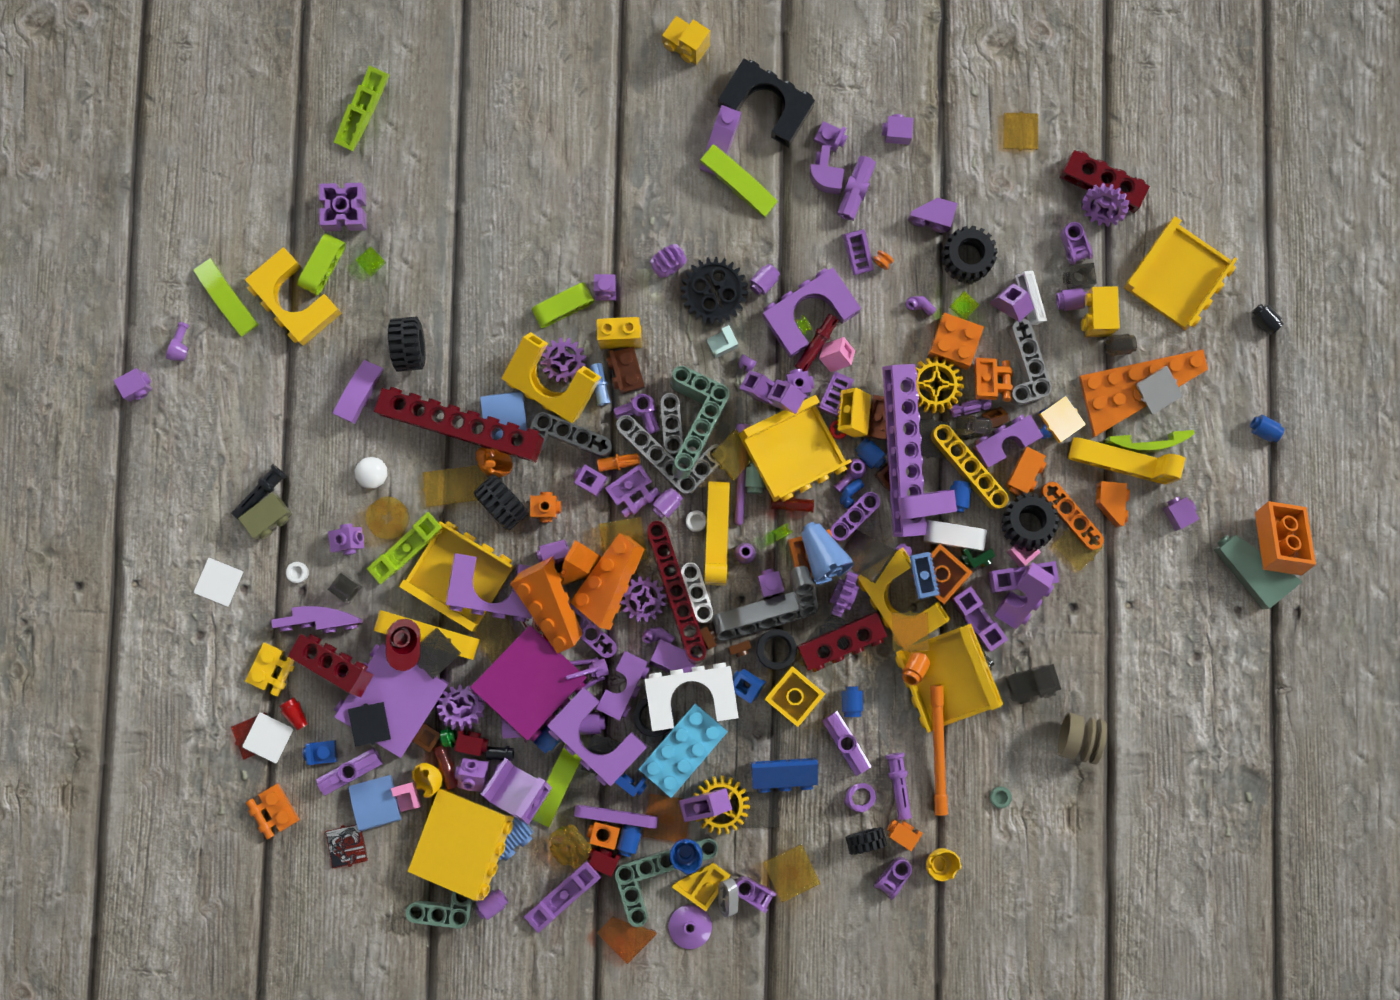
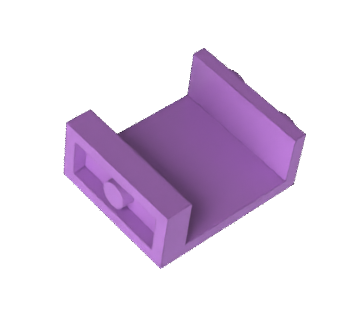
M504 758L502 763L496 767L491 780L484 785L481 795L489 803L529 825L552 787L542 778L538 777L537 779Z

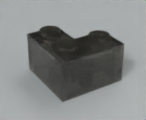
M1044 664L1004 676L1012 701H1018L1019 704L1032 701L1031 697L1039 695L1040 698H1049L1057 695L1056 691L1061 690L1054 664Z

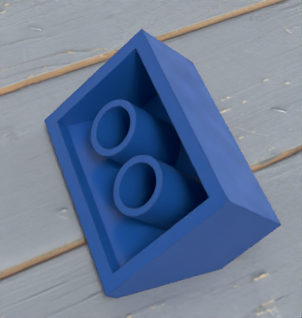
M816 758L751 762L752 788L757 789V793L770 792V788H778L779 791H791V787L800 786V790H811L813 785H818V760Z

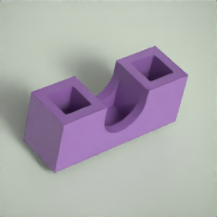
M749 370L740 386V389L754 400L794 414L798 412L806 397L804 393L790 383L778 379L776 382H773L763 374Z
M1022 414L1012 420L1013 425L1007 428L1003 425L994 430L995 435L990 438L985 435L975 441L977 445L972 449L986 469L1006 458L1002 450V443L1005 439L1016 441L1020 449H1023L1043 437L1031 415L1024 417Z
M1056 561L1036 564L1055 576L1052 584L1059 583ZM1029 566L988 572L991 594L1017 590L1020 578Z
M1032 562L1021 576L1017 588L1024 592L1026 596H1019L1009 591L999 604L994 616L1014 629H1017L1021 623L1025 625L1031 617L1030 612L1032 610L1036 611L1041 605L1042 597H1048L1052 592L1054 586L1051 584L1055 576Z
M971 586L950 599L966 624H972L976 637L986 652L993 651L1008 640L998 624L988 616L982 606L983 602Z
M624 651L616 671L626 677L627 686L621 693H613L606 689L596 709L617 720H621L622 717L626 718L631 709L628 703L631 697L636 698L641 688L637 685L641 678H646L650 667L647 666L648 662Z

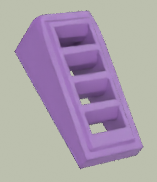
M865 229L842 234L853 275L873 271L874 267ZM860 238V241L851 243L850 239ZM862 245L863 249L853 251L852 247ZM864 253L865 257L855 259V255ZM867 262L866 266L858 268L856 266L857 263Z
M835 371L818 410L837 418L841 402L829 397V393L841 398V393L832 390V387L834 386L841 390L850 389L854 379ZM836 378L848 383L847 386L836 383ZM826 400L838 405L837 408L825 404Z

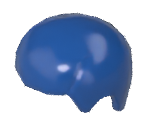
M680 839L676 841L670 850V860L674 869L689 875L695 873L700 868L703 852L695 841Z

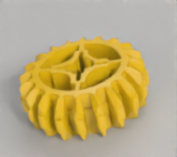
M935 357L932 363L930 358H926L925 364L919 361V368L915 367L917 371L916 386L919 394L918 409L924 405L923 412L925 413L929 410V407L932 414L936 413L937 408L940 413H944V406L948 410L952 409L951 403L957 404L958 399L956 397L962 396V393L958 390L963 389L964 385L957 382L962 381L963 377H956L960 370L957 368L952 371L951 368L954 363L951 362L946 366V359L939 363L938 357ZM932 370L929 380L919 381L922 373ZM939 371L946 374L951 383L944 381L940 377ZM934 379L939 384L936 391L930 386ZM919 388L926 390L930 394L931 400L925 398ZM951 390L947 399L938 401L940 391Z
M724 775L720 777L721 782H717L716 776H713L712 784L706 779L704 780L706 788L701 785L698 786V789L702 791L701 794L710 792V790L717 787L728 788L729 799L735 793L739 801V808L737 813L733 810L723 813L731 817V820L719 823L712 821L716 816L703 818L704 822L701 827L704 829L709 824L710 833L716 827L718 835L721 834V828H725L726 834H729V826H732L733 830L736 831V822L740 825L744 824L740 816L748 817V814L743 812V809H750V805L743 804V802L748 801L749 796H741V794L746 792V789L737 790L740 786L739 781L734 786L731 785L733 782L732 777L726 783L724 782ZM694 792L693 796L700 795L697 792Z

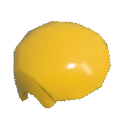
M420 763L412 771L416 789L424 790L423 796L425 798H431L442 786V775L435 766L429 763Z
M938 848L927 858V873L934 880L941 882L954 879L957 871L961 870L960 858L949 849Z

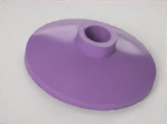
M684 905L672 914L669 920V934L678 946L685 949H695L702 946L710 937L712 930L711 919L707 912L699 906ZM688 924H692L694 926V930L692 932H688L686 930V926Z

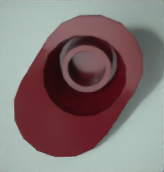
M399 619L392 623L386 635V658L389 665L395 670H410L419 660L421 634L418 625L414 621Z

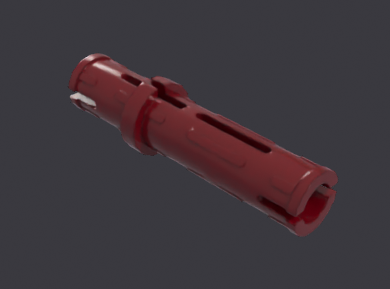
M832 314L827 315L820 328L816 329L815 336L795 364V368L802 369V372L808 370L826 341L830 340V335L839 323V319H836Z

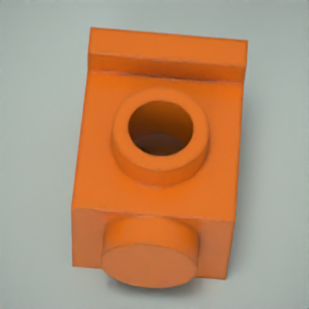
M893 819L887 828V831H889L887 836L911 852L923 833L918 829L913 832L914 827L904 820L902 823H899Z

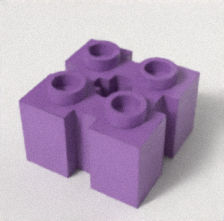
M336 183L319 184V200L325 207L319 208L320 226L324 231H342V226H347L350 231L367 230V214L361 207L366 206V189L362 183H345V188H339Z

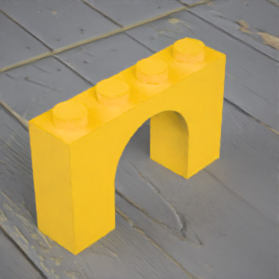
M283 247L245 280L249 284L247 289L253 296L259 295L263 300L260 304L268 313L272 310L276 315L273 319L281 328L285 326L290 331L287 334L295 344L299 342L304 346L342 313L325 294L302 311L288 312L282 309L278 298L279 290L282 284L301 268L300 264Z
M530 332L522 338L501 379L506 381V384L511 388L523 392L527 398L542 404L544 409L553 411L561 419L574 423L582 414L601 376L583 366L576 372L566 391L553 392L547 389L538 378L537 365L548 343Z
M902 547L857 578L859 579L858 585L862 591L867 592L870 596V603L873 608L879 610L883 617L881 619L887 628L890 627L893 631V638L896 643L906 649L947 623L950 617L939 601L915 615H904L893 608L888 598L889 586L894 578L912 567L910 557Z

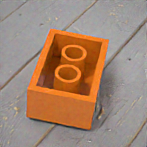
M1268 501L1255 512L1263 570L1302 576L1316 565L1307 507Z

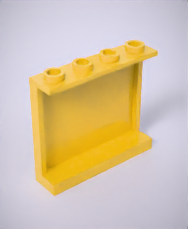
M1174 216L1123 288L1182 329L1187 330L1191 326L1194 328L1200 321L1201 317L1199 314L1202 310L1206 311L1213 300L1210 298L1214 292L1216 294L1219 293L1224 286L1223 279L1226 276L1229 277L1236 269L1234 264L1237 258L1235 257L1230 260L1179 224L1182 220Z
M816 395L804 400L796 414L783 410L744 429L739 434L774 502L780 499L782 502H785L794 497L792 493L798 490L800 493H803L812 488L810 484L816 481L818 484H821L830 479L828 475L834 472L836 475L841 474L847 470L846 466L852 462L851 459L847 461L844 459L816 407L819 403Z
M440 521L439 524L443 528L429 542L406 580L403 579L399 587L468 630L475 632L487 613L486 611H484V615L472 614L471 609L463 608L462 612L449 610L450 605H445L454 554L477 557L473 576V588L478 597L488 603H493L515 567L511 565L512 560L501 554L498 557L493 554L494 549L485 543L482 546L475 543L476 538L467 532L464 535L457 532L458 527L453 523L447 521L444 524Z
M971 623L896 652V663L902 670L912 653H923L930 661V666L920 683L914 686L904 681L906 687L910 688L912 692V703L915 708H918L921 715L919 717L921 726L924 729L926 728L927 733L933 731L930 685H943L944 726L990 709H997L1003 705Z
M438 789L408 872L474 901L484 900L490 891L489 884L491 878L497 872L498 859L505 850L507 835L513 829L512 821L514 817L501 814L454 794L455 792L450 790Z

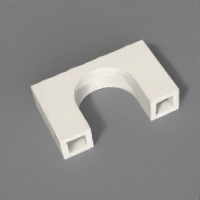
M726 662L713 664V669L705 670L704 666L692 667V672L683 673V669L670 671L671 675L662 676L661 672L649 674L648 679H645L652 731L674 728L671 697L674 690L680 684L688 681H697L709 688L714 699L717 721L739 718L731 666L726 667Z

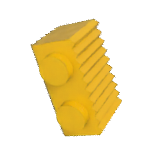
M858 388L842 390L840 392L841 399L839 401L841 403L839 404L840 411L838 413L840 415L838 416L837 430L853 438L867 436L871 394L863 392Z

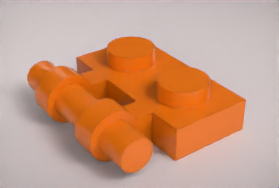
M976 357L974 361L975 399L997 400L998 393L1003 394V401H1011L1013 369L1010 367V361L1004 360L1002 361V366H997V359ZM998 376L1002 377V383H998Z
M279 783L258 795L262 801L259 805L256 804L253 798L246 802L250 816L255 818L259 825L258 830L264 834L267 840L275 836L271 830L273 826L276 825L279 832L300 821ZM264 809H267L272 818L268 822L261 813Z

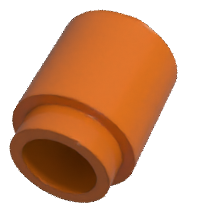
M920 652L912 653L902 671V679L914 686L920 683L930 666L928 657Z

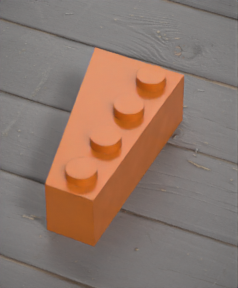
M619 533L570 603L599 628L611 630L614 616L621 607L622 597L629 588L630 578L632 574L634 575L645 549L630 536Z

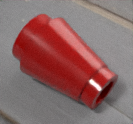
M294 697L279 706L281 709L280 713L295 727L296 731L308 724L300 702L296 701Z

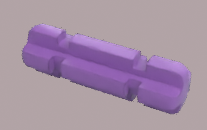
M978 399L963 402L961 405H952L950 412L952 417H958L962 413L966 415L981 411L980 409H990L992 403L991 400L981 399L978 401Z

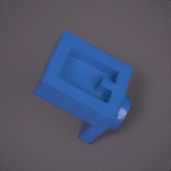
M336 740L305 744L306 748H303V759L307 761V765L338 762Z
M626 773L615 781L617 785L633 797L636 793L640 796L648 786L645 784L647 779L644 776L634 786V780Z

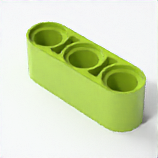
M325 233L302 271L297 285L316 296L319 295L342 256L346 243Z
M582 282L535 305L531 311L542 329L590 306L595 300L586 283Z

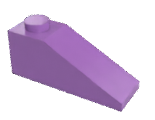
M721 106L705 153L714 144L728 155L741 121L740 111ZM701 163L700 170L716 175Z

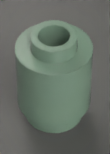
M750 463V467H746L745 474L747 493L764 494L766 486L754 463Z

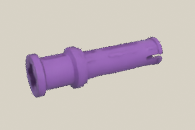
M904 752L885 755L889 762L890 773H888V776L893 781L898 820L912 818L905 780L908 772L904 767Z

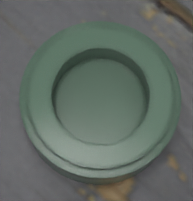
M996 787L990 793V801L997 808H1005L1012 801L1011 792L1005 787Z

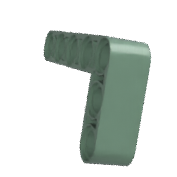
M678 366L673 370L670 386L673 390L703 404L675 458L672 473L675 477L685 479L691 474L726 406L729 390L723 384L690 368ZM676 377H682L685 380L680 381ZM695 386H701L704 390H698ZM715 395H719L723 399H717L715 398ZM706 412H711L714 416L710 417L706 415ZM697 429H702L705 433H698ZM692 446L696 448V451H690L687 447ZM678 464H685L688 468L682 469Z
M711 837L695 840L701 849L706 842L712 843L715 847L714 851L708 854L702 850V861L715 857L718 852L716 840ZM671 848L624 862L616 869L615 878L627 919L634 927L643 926L648 917L639 881L676 870L672 864L664 866L661 863V858L664 855L670 856ZM649 862L652 865V870L645 873L641 871L640 864ZM627 868L631 871V877L623 879L619 875V871ZM633 889L637 892L638 897L634 900H629L626 897V891ZM634 911H641L644 918L641 921H635L632 918Z
M452 891L451 904L418 900L407 907L406 917L410 922L457 929L463 928L471 919L473 900L468 898L463 901L459 899L458 893ZM414 906L421 908V917L413 915L412 908ZM435 909H440L443 912V919L438 920L434 917L433 912ZM456 912H462L465 915L464 922H458L455 919Z

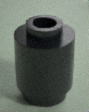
M1259 304L1252 311L1254 314L1252 320L1265 333L1268 332L1272 335L1284 324L1281 321L1282 318L1269 304L1264 306Z

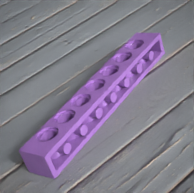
M915 364L883 366L893 537L926 535L927 521L925 516L900 519L898 497L908 496V489L910 490V495L923 494L924 478L922 476L923 458L920 449L922 438L919 433L920 414L918 412L919 394L916 386L917 371ZM901 382L903 384V391L900 388ZM902 404L905 406L904 412L902 411ZM904 425L906 427V433H904L903 431ZM905 446L907 447V450H908V451H907V454H905V451H904ZM906 468L909 470L908 476L906 475Z

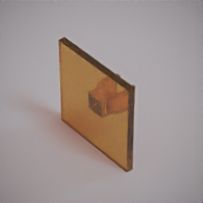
M649 793L646 815L657 816L658 823L657 828L644 827L643 837L675 842L680 839H686L689 821H684L679 803L683 798H670L669 796Z

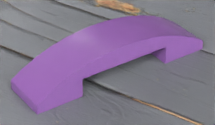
M586 861L531 909L524 918L539 933L601 877Z

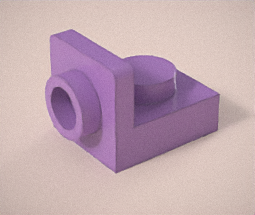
M823 121L814 138V142L820 145L831 146L830 150L836 152L838 147H843L848 136L845 135L847 128L842 127V129H839Z

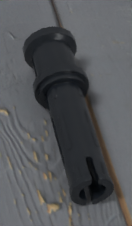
M272 464L269 472L263 478L260 477L258 479V485L231 514L238 519L259 503L268 492H273L275 490L274 487L282 479H286L287 475L276 465Z

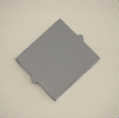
M1168 366L1161 368L1135 384L1142 397L1141 401L1145 402L1151 415L1183 396L1177 385V379L1173 378Z

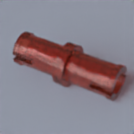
M796 496L785 502H782L781 499L774 502L772 499L771 509L790 510V513H794V511L813 513L814 499H797Z
M442 745L434 748L433 752L439 766L437 769L441 772L446 790L458 787V781L455 779L453 769L455 765L454 762L451 763L446 747Z

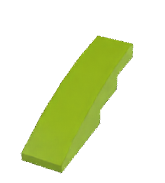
M368 66L361 85H358L352 103H348L334 143L354 151L374 113L390 74L373 66Z
M714 144L700 159V162L715 173L720 181L731 188L736 196L764 218L777 204L778 200Z

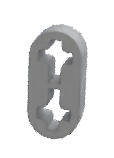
M732 878L719 883L718 906L721 914L726 918L738 912L739 892L736 882Z

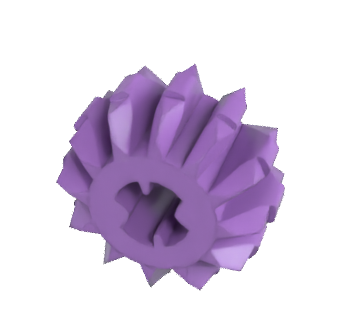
M671 244L655 254L650 263L654 272L660 278L673 275L682 268L687 259L682 248L677 244Z

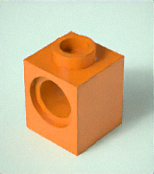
M596 820L594 825L590 824L587 837L590 838L589 844L615 850L621 826ZM606 829L609 832V838L606 840L599 839L597 836L598 830Z

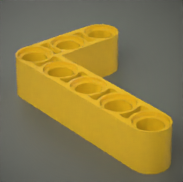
M1073 437L1068 459L1160 484H1171L1181 480L1186 459L1176 454H1165L1156 458L1078 437Z
M708 482L705 585L726 586L730 482Z

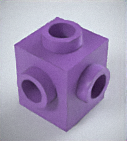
M802 369L790 371V374L786 376V381H784L792 384L806 395L805 399L808 398L807 396H810L811 389H814L813 377L808 375V371L802 372ZM802 380V386L799 387L795 384V381Z
M353 524L340 525V529L328 531L331 552H343V555L356 554V550L364 548L362 527H353Z
M463 758L461 766H457L455 771V779H458V788L467 791L483 792V787L488 777V762Z

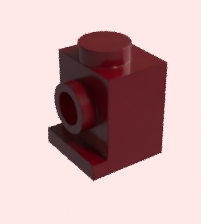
M459 729L454 751L481 756L483 752H486L489 739L481 737V733L468 731V734H465V729L463 731Z
M591 847L586 860L590 861L589 864L593 869L612 877L621 854L617 853L615 857L612 855L613 852L607 848L601 847L599 850Z

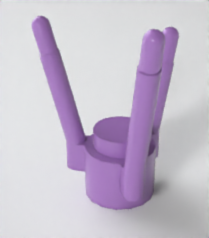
M596 657L588 660L570 661L574 666L591 665H588L589 669L567 675L565 678L569 680L591 673L592 678H596L585 684L587 689L597 682L605 680L604 676L609 675V671L604 658L599 660Z

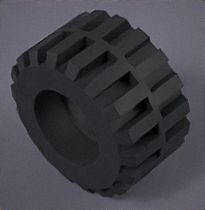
M964 226L961 230L957 229L950 235L943 247L941 256L943 257L942 265L946 266L944 270L946 273L950 271L951 278L957 277L959 282H963V280H966L967 283H971L973 280L976 282L982 277L984 278L994 266L997 259L996 254L998 253L997 248H994L996 242L995 240H990L992 236L990 233L987 235L983 233L985 229L980 228V230H976V226H971L968 229L967 226ZM962 245L975 247L980 253V262L977 264L963 262L958 255V248Z
M417 316L390 319L388 325V346L396 372L422 370L425 365L426 352L420 320Z
M492 474L473 491L474 496L482 506L508 531L529 514L528 509L496 475Z
M1029 493L1024 494L1023 497L1018 496L1009 504L1004 512L1001 521L1003 523L1001 527L1002 532H1006L1004 535L1006 540L1009 538L1012 540L1010 542L1012 546L1015 544L1019 545L1017 549L1022 550L1024 547L1026 551H1032L1033 548L1035 550L1040 549L1048 544L1058 530L1059 517H1056L1058 511L1056 508L1052 509L1054 504L1051 501L1049 503L1045 501L1047 499L1045 496L1038 498L1036 493L1032 496ZM1022 513L1035 515L1041 523V530L1031 532L1024 529L1020 524L1019 515Z

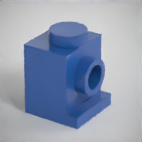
M746 669L740 672L736 671L732 677L735 694L750 704L757 699L766 684L765 680L759 679ZM745 681H747L748 683H750L751 686H750V687L746 686V685H745Z

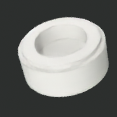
M695 510L687 515L686 525L689 530L700 532L706 527L707 518L703 512Z
M293 562L288 565L286 576L289 581L302 583L308 578L309 570L305 564Z

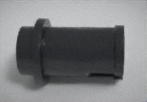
M508 745L506 748L487 747V760H504L506 758L509 761H513L514 748H510Z

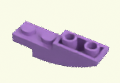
M316 606L293 607L291 617L271 620L272 628L279 629L280 632L293 630L292 626L300 625L301 629L314 627L315 623L316 630H323V634L336 632L338 627H344V630L356 629L357 624H363V620L353 614Z

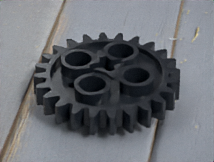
M707 257L706 264L698 260L699 267L691 265L693 272L686 271L688 279H682V283L686 285L680 287V291L686 293L681 295V300H687L683 304L684 308L691 307L688 314L691 315L695 312V320L702 317L703 324L706 323L707 319L710 320L712 326L715 320H718L720 325H722V319L724 318L730 322V315L737 317L736 310L743 311L740 303L746 304L747 302L742 297L748 295V291L743 290L748 286V283L741 282L745 279V275L738 276L740 268L733 270L734 263L731 262L729 265H726L725 258L721 263H718L717 257H715L714 262H711L709 257ZM721 273L725 278L723 281L718 282L714 280L713 276ZM705 275L709 276L714 289H718V297L720 301L723 303L724 307L721 308L718 304L715 294L713 292L710 293L711 286L705 278ZM702 282L706 285V288L698 291L694 287L695 284ZM728 291L734 294V298L726 300L722 295ZM706 301H713L715 307L713 309H706L704 303Z

